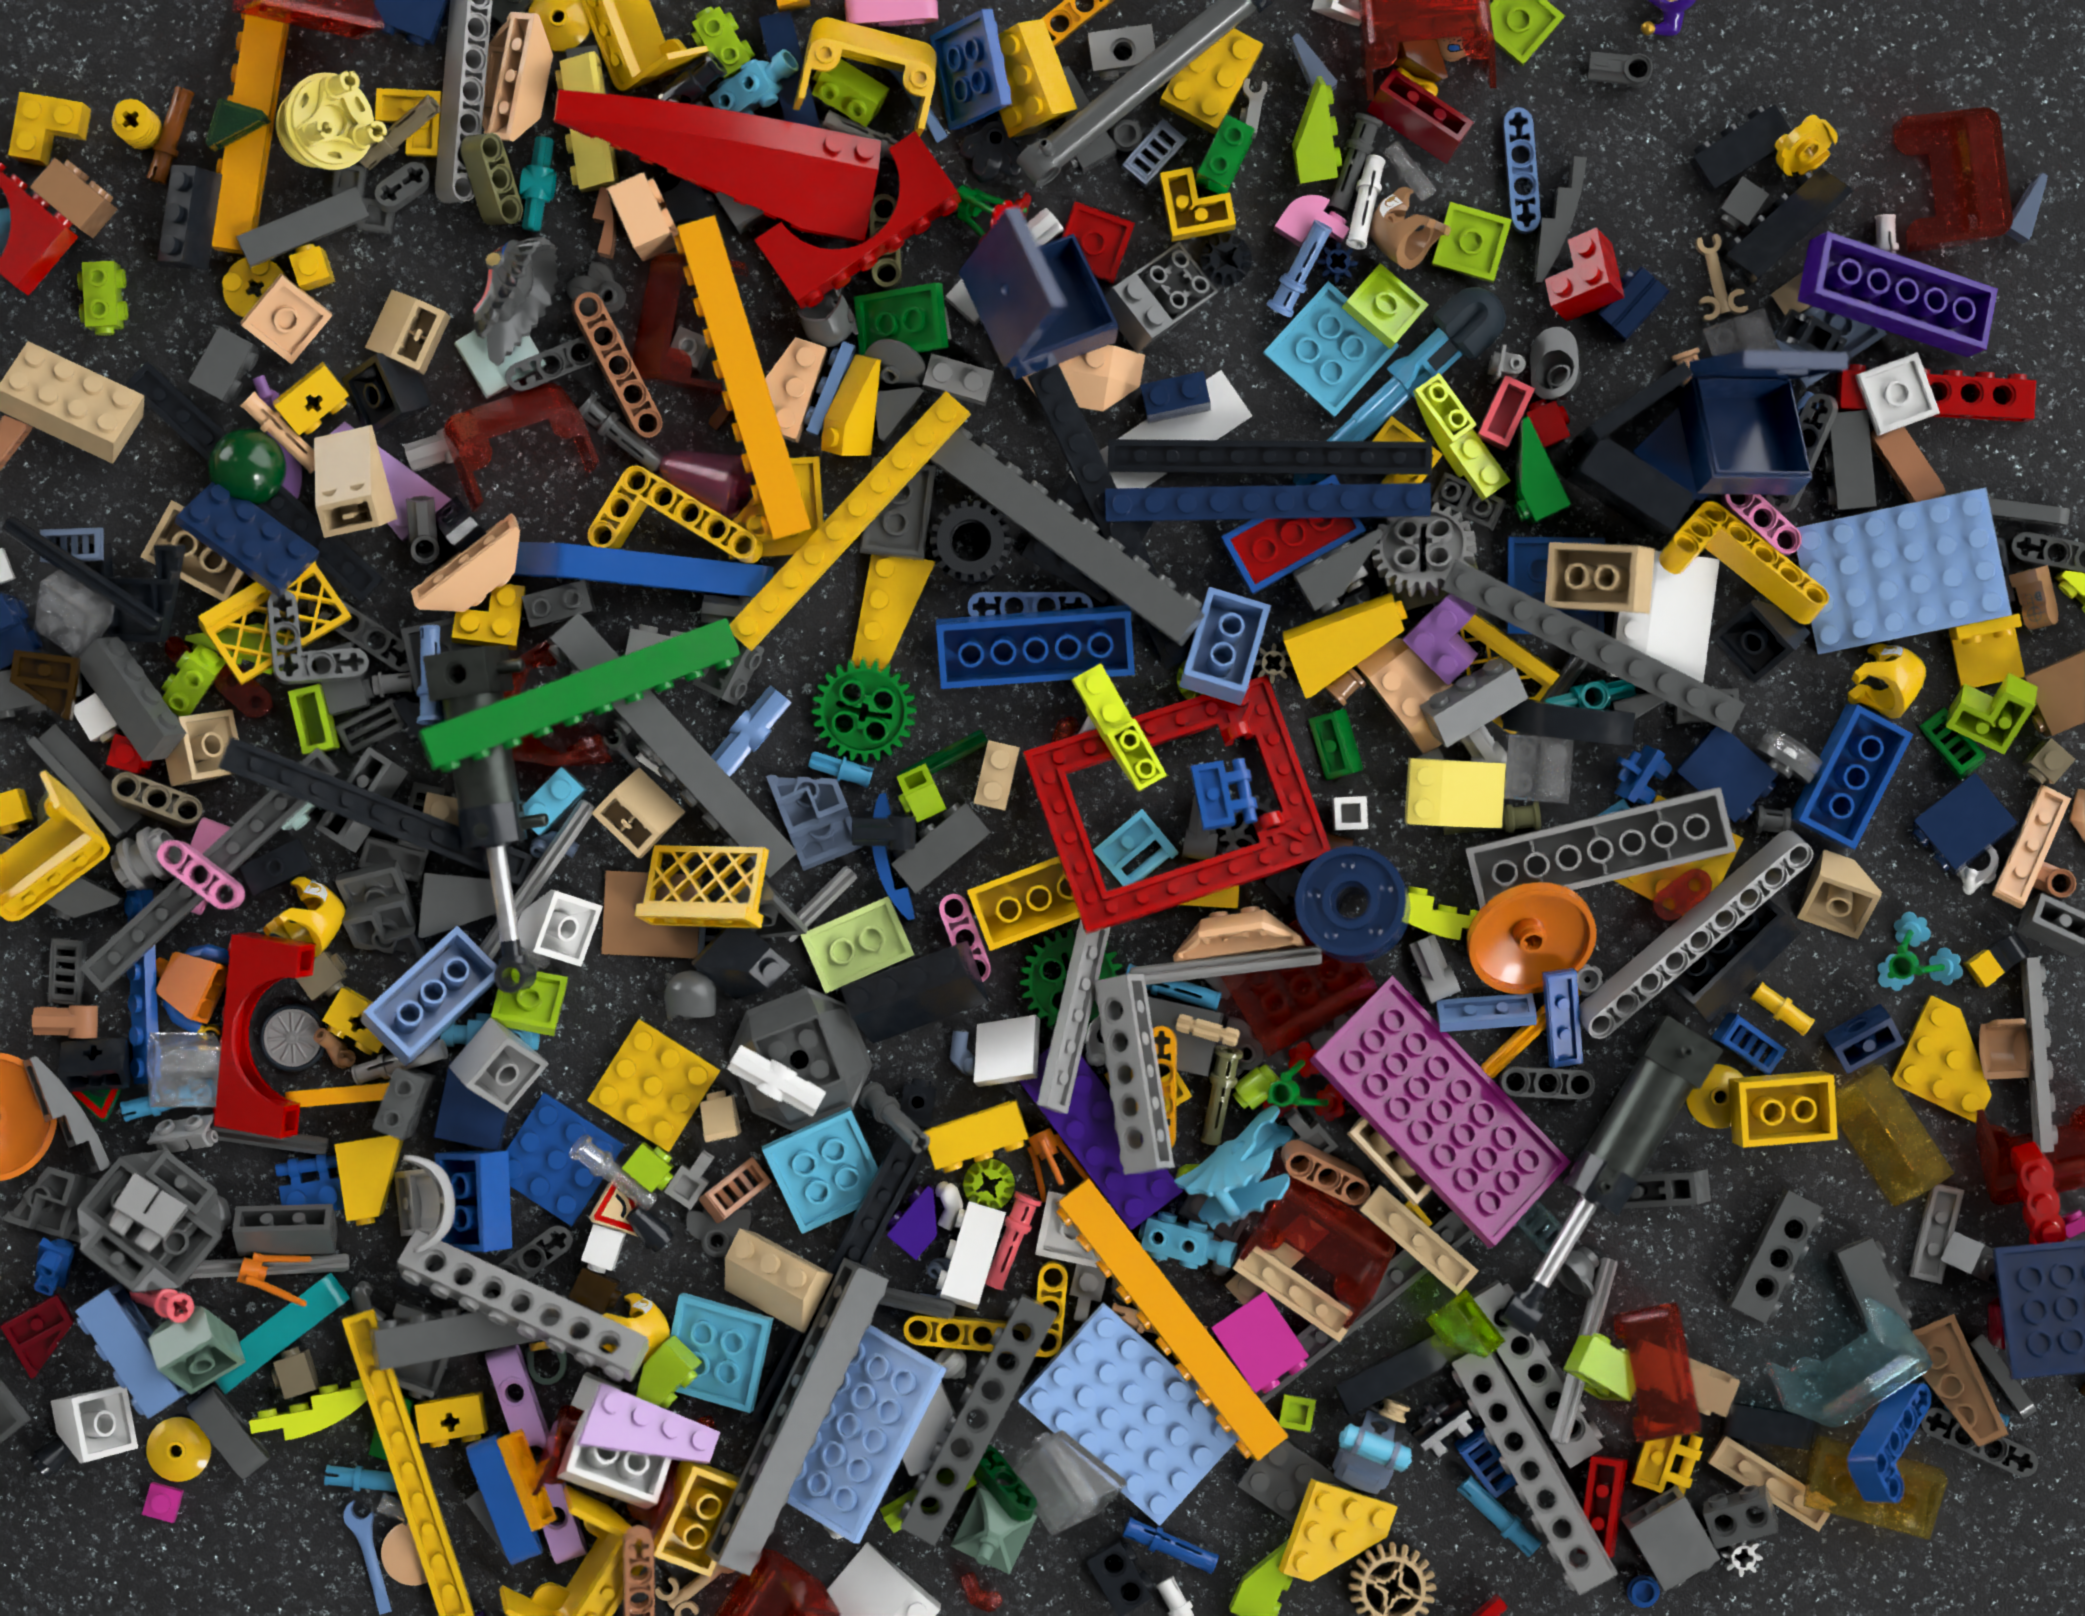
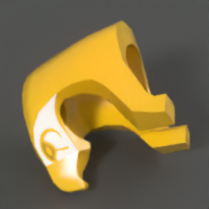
M1882 643L1874 644L1868 648L1867 652L1872 654L1877 662L1865 663L1854 672L1851 680L1858 685L1848 692V701L1851 704H1865L1891 719L1900 718L1922 688L1926 677V667L1916 654L1902 646L1885 645ZM1870 675L1883 680L1889 687L1880 691L1874 690L1869 685L1859 683Z
M296 877L290 884L295 886L298 897L305 903L308 910L286 909L265 925L263 931L266 935L276 934L281 938L316 943L315 957H318L328 947L340 929L345 915V908L336 894L325 885L311 881L306 877Z
M631 1293L624 1296V1300L630 1304L629 1314L633 1318H624L605 1313L602 1316L648 1337L649 1350L639 1366L641 1367L670 1338V1329L665 1316L654 1302L638 1293ZM614 1344L603 1346L610 1353L617 1349V1346Z

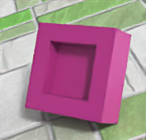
M2077 1209L2062 1216L2066 1226L2067 1239L2085 1231V1211L2081 1212L2080 1209Z
M156 1482L150 1483L142 1515L174 1523L184 1490Z

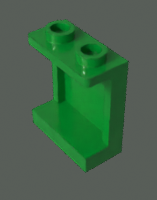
M1226 114L1198 171L1196 186L1215 195L1228 192L1253 141L1251 138L1255 129L1252 126Z

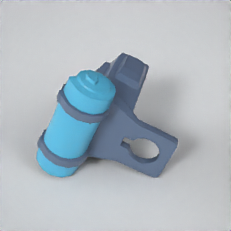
M1367 1410L1362 1427L1352 1424L1345 1427L1340 1433V1448L1332 1465L1334 1477L1355 1489L1378 1494L1381 1489H1385L1392 1478L1394 1470L1403 1472L1411 1463V1449L1401 1445L1398 1441L1394 1442L1396 1421ZM1371 1422L1381 1423L1386 1427L1387 1431L1382 1432L1381 1435L1375 1433Z

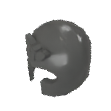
M833 288L826 293L824 299L816 306L811 308L807 306L803 310L799 307L797 310L805 335L812 343L824 347H833L845 341L851 332L855 335L859 334L854 313L852 314L851 309H848L849 306L838 289Z
M686 970L673 975L670 973L665 974L667 985L664 992V1002L668 1022L673 1021V1017L676 1015L683 1016V1020H689L699 1017H711L716 1014V987L714 982L705 974L693 970Z

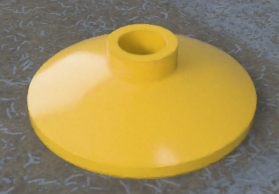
M534 0L528 13H535L540 16L552 51L564 52L566 49L576 48L586 39L591 29L581 0ZM556 12L564 14V19L561 22L553 21V15Z
M1715 1064L1701 1088L1692 1089L1686 1099L1687 1107L1692 1116L1699 1123L1710 1128L1730 1127L1728 1079L1744 1076L1730 1066ZM1717 1091L1725 1093L1726 1098L1722 1103H1717L1714 1099Z
M172 1417L159 1423L149 1435L146 1446L147 1458L152 1469L162 1478L175 1482L187 1481L199 1475L207 1466L211 1456V1442L194 1420L186 1417ZM173 1445L181 1447L182 1453L180 1456L177 1457L172 1454L171 1448Z

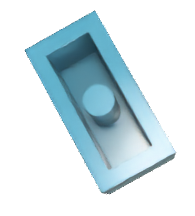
M561 767L523 805L524 814L529 816L545 813L548 816L549 823L547 826L532 828L539 836H542L588 790L566 768Z

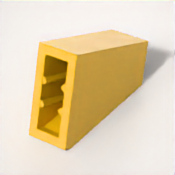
M385 1135L334 1144L346 1221L355 1220L356 1226L375 1223V1217L384 1213L404 1140Z

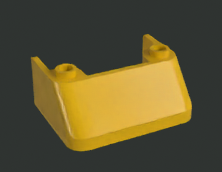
M581 0L611 80L618 90L634 89L681 71L708 52L707 46L686 49L684 44L678 39L665 41L649 0Z
M829 17L817 20L810 31L793 109L799 111L805 99L811 69L821 72L831 71L836 68L841 57L903 73L902 82L906 91L914 96L921 97L913 132L916 131L920 137L925 129L935 85L937 55L934 48L922 41Z
M45 770L40 773V776L50 795L44 803V809L50 819L3 854H0V916L7 921H18L28 916L105 859L110 852V846L105 835L76 796Z
M566 1485L563 1493L569 1513L583 1519L586 1530L598 1538L566 1588L553 1582L544 1583L529 1598L502 1585L499 1592L504 1613L508 1616H613L623 1600V1535L632 1526L609 1505ZM636 1539L634 1544L636 1553H641L642 1539ZM635 1565L631 1568L630 1573L638 1576L644 1565Z

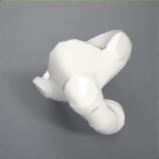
M1993 847L1987 850L1991 861L1986 869L1976 871L1966 866L1957 873V876L1963 882L1965 894H1973L1982 884H1989L1996 878L1995 873L1998 868L1999 857Z
M1100 1015L1090 1023L1084 1040L1087 1050L1085 1055L1087 1063L1096 1067L1105 1063L1106 1055L1104 1043H1100L1097 1040V1032L1101 1024Z

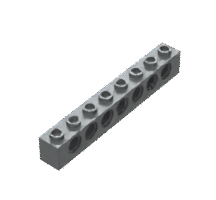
M1023 1293L1019 1300L1013 1298L1008 1306L1005 1315L1010 1318L1004 1329L999 1326L996 1329L989 1343L994 1346L989 1358L983 1355L974 1373L979 1375L974 1386L969 1384L966 1386L959 1402L964 1404L959 1415L952 1413L944 1428V1431L949 1433L943 1444L936 1443L929 1457V1460L933 1461L929 1472L922 1471L913 1487L918 1490L913 1502L906 1500L898 1515L899 1518L903 1519L900 1526L901 1529L933 1546L936 1545L1057 1316V1311ZM1017 1323H1026L1031 1328V1334L1024 1340L1017 1339L1012 1333L1013 1327ZM1002 1352H1011L1016 1358L1014 1366L1011 1368L999 1366L997 1362L998 1355ZM990 1380L997 1382L1001 1388L1000 1393L995 1397L986 1396L982 1392V1386L985 1382ZM977 1409L984 1413L986 1419L983 1424L973 1426L967 1421L966 1416L971 1410ZM959 1438L967 1440L970 1444V1450L964 1455L956 1454L951 1447L954 1440ZM944 1467L950 1468L955 1474L954 1480L948 1484L941 1483L936 1477L939 1469ZM925 1497H935L940 1504L938 1510L926 1512L921 1506V1501Z

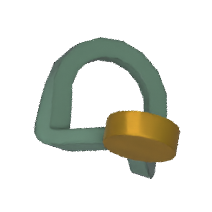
M545 1341L529 1344L530 1347L525 1349V1357L530 1376L536 1382L543 1385H552L559 1382L567 1370L566 1351L563 1353L557 1352L560 1362L558 1373L552 1378H542L536 1373L534 1368V1351L549 1349Z

